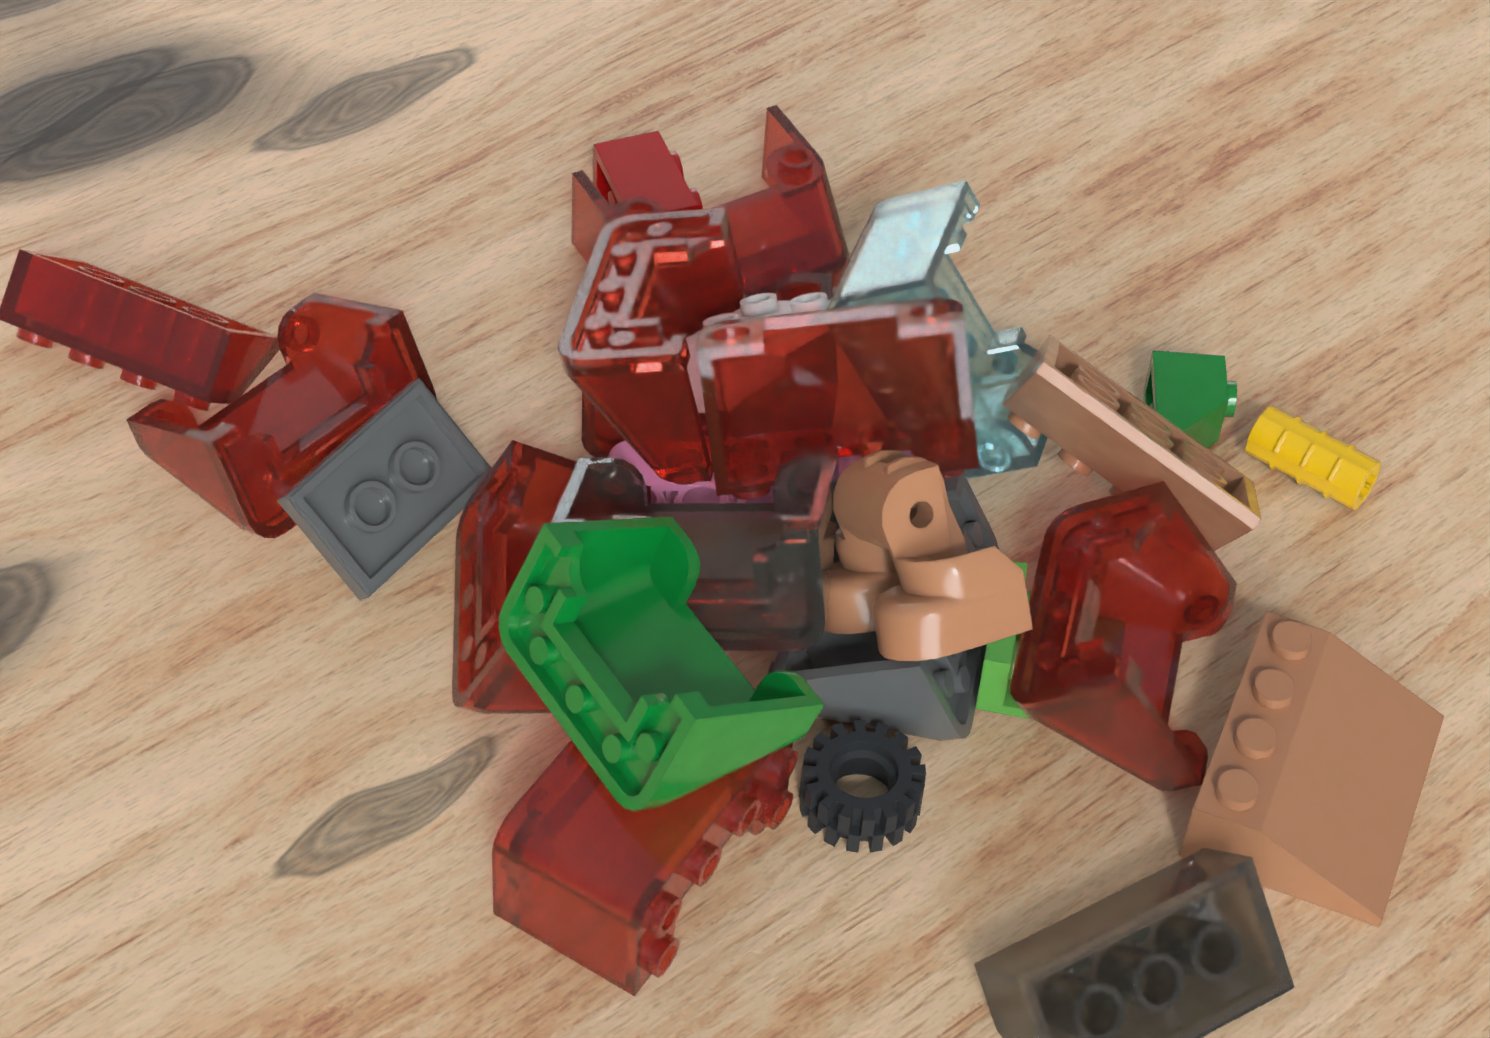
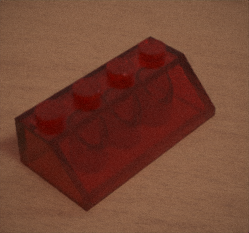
M19 249L0 306V320L19 327L16 334L17 338L44 348H52L54 342L70 348L68 358L75 362L98 369H103L105 362L122 369L121 380L150 390H155L157 383L175 390L172 398L174 401L202 411H208L210 403L234 405L279 352L283 342L281 337L83 260Z

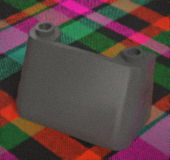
M956 467L940 470L944 478L950 507L965 539L968 553L991 546L999 549L994 532L962 468ZM836 486L818 488L812 515L808 516L805 522L807 545L811 552L818 554L824 567L839 561L835 545V532L840 526L833 510V492ZM815 612L807 650L805 651L798 645L783 647L779 650L776 660L770 664L768 674L775 671L788 670L796 672L805 679L824 703L817 716L818 718L853 724L854 720H866L865 727L875 729L877 722L889 725L888 731L898 733L900 731L903 734L938 741L964 739L970 734L973 724L986 644L937 659L896 661L884 658L879 653L876 631L857 634L825 632L819 627L817 612Z

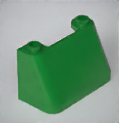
M673 517L544 523L503 603L499 616L501 641L508 655L614 799L623 808L638 811L666 805L801 739L810 730L824 703L805 679L793 671H775L767 674L755 690L686 604L699 576L700 559L691 539Z

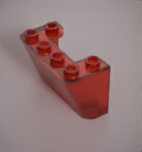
M942 297L734 319L708 325L698 333L696 350L717 496L732 494L737 499H757L767 495L771 491V487L780 482L782 478V464L797 462L798 465L803 467H820L833 462L835 458L859 455L863 458L878 450H911L912 456H918L939 465V470L944 479L959 476L966 469L979 468L963 305L960 301Z

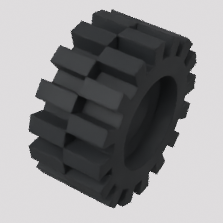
M854 720L852 732L847 733L841 722L831 726L830 738L823 732L814 738L813 748L807 747L804 754L799 789V808L802 817L809 816L808 827L816 834L823 828H826L824 842L835 847L839 838L842 837L848 839L846 851L857 853L860 841H868L871 853L882 851L884 837L894 846L903 840L904 830L908 833L912 832L916 826L917 816H920L926 779L925 764L920 765L922 754L917 746L907 750L908 737L899 731L890 739L887 737L889 725L877 722L875 732L865 731L866 720ZM848 775H867L881 781L888 788V791L877 797L861 798L841 790L836 785V781Z

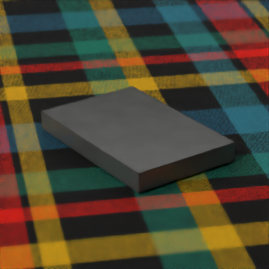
M420 378L406 385L282 495L277 502L359 600L369 598L495 481L498 475Z

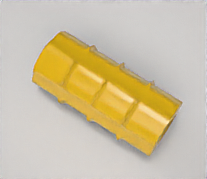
M1274 405L1267 407L1259 416L1248 436L1245 448L1246 454L1269 465L1271 470L1276 469L1295 479L1298 485L1303 483L1323 494L1325 499L1331 498L1353 511L1357 510L1368 497L1379 476L1382 465L1381 461L1356 449L1355 444L1350 446L1329 435L1328 430L1322 431L1304 422L1301 416L1295 417Z

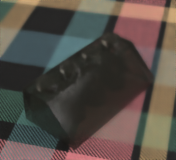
M1203 848L974 963L996 1030L1002 1038H1202L1295 988L1253 858L1210 848Z

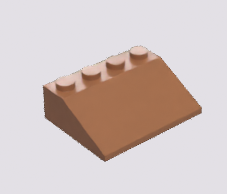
M1051 335L1047 337L1005 394L1002 405L1011 410L1006 417L1010 423L1033 439L1037 440L1042 433L1062 447L1058 456L1067 465L1087 477L1094 470L1113 484L1109 493L1117 501L1138 514L1145 507L1164 521L1160 527L1161 531L1186 550L1190 551L1196 544L1210 554L1254 530L1262 519L1255 485L1251 479Z
M1266 611L1194 804L1179 856L1380 927L1444 715L1331 632Z

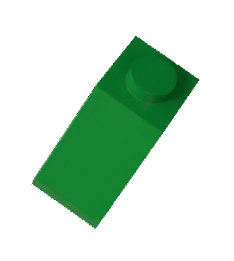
M1153 350L1143 390V401L1206 448H1209L1218 442L1224 417H1233L1235 414L1237 384L1236 381H1227L1226 360L1223 355Z

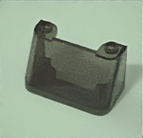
M803 456L793 458L783 464L776 474L774 482V503H648L643 475L634 465L624 459L612 457H579L551 523L673 517L691 539L700 559L699 576L686 604L724 651L803 650L819 641L824 633L828 616L837 523L833 510V492L839 479L838 456Z

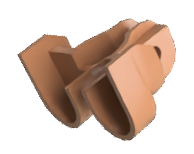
M878 450L851 463L839 476L833 492V510L840 526L835 532V545L839 561L820 570L813 582V595L818 623L823 631L834 634H857L876 631L879 653L884 658L896 661H921L957 654L1033 629L1023 570L995 546L968 553L965 539L949 504L944 478L939 470V465L918 456L907 455L898 450Z

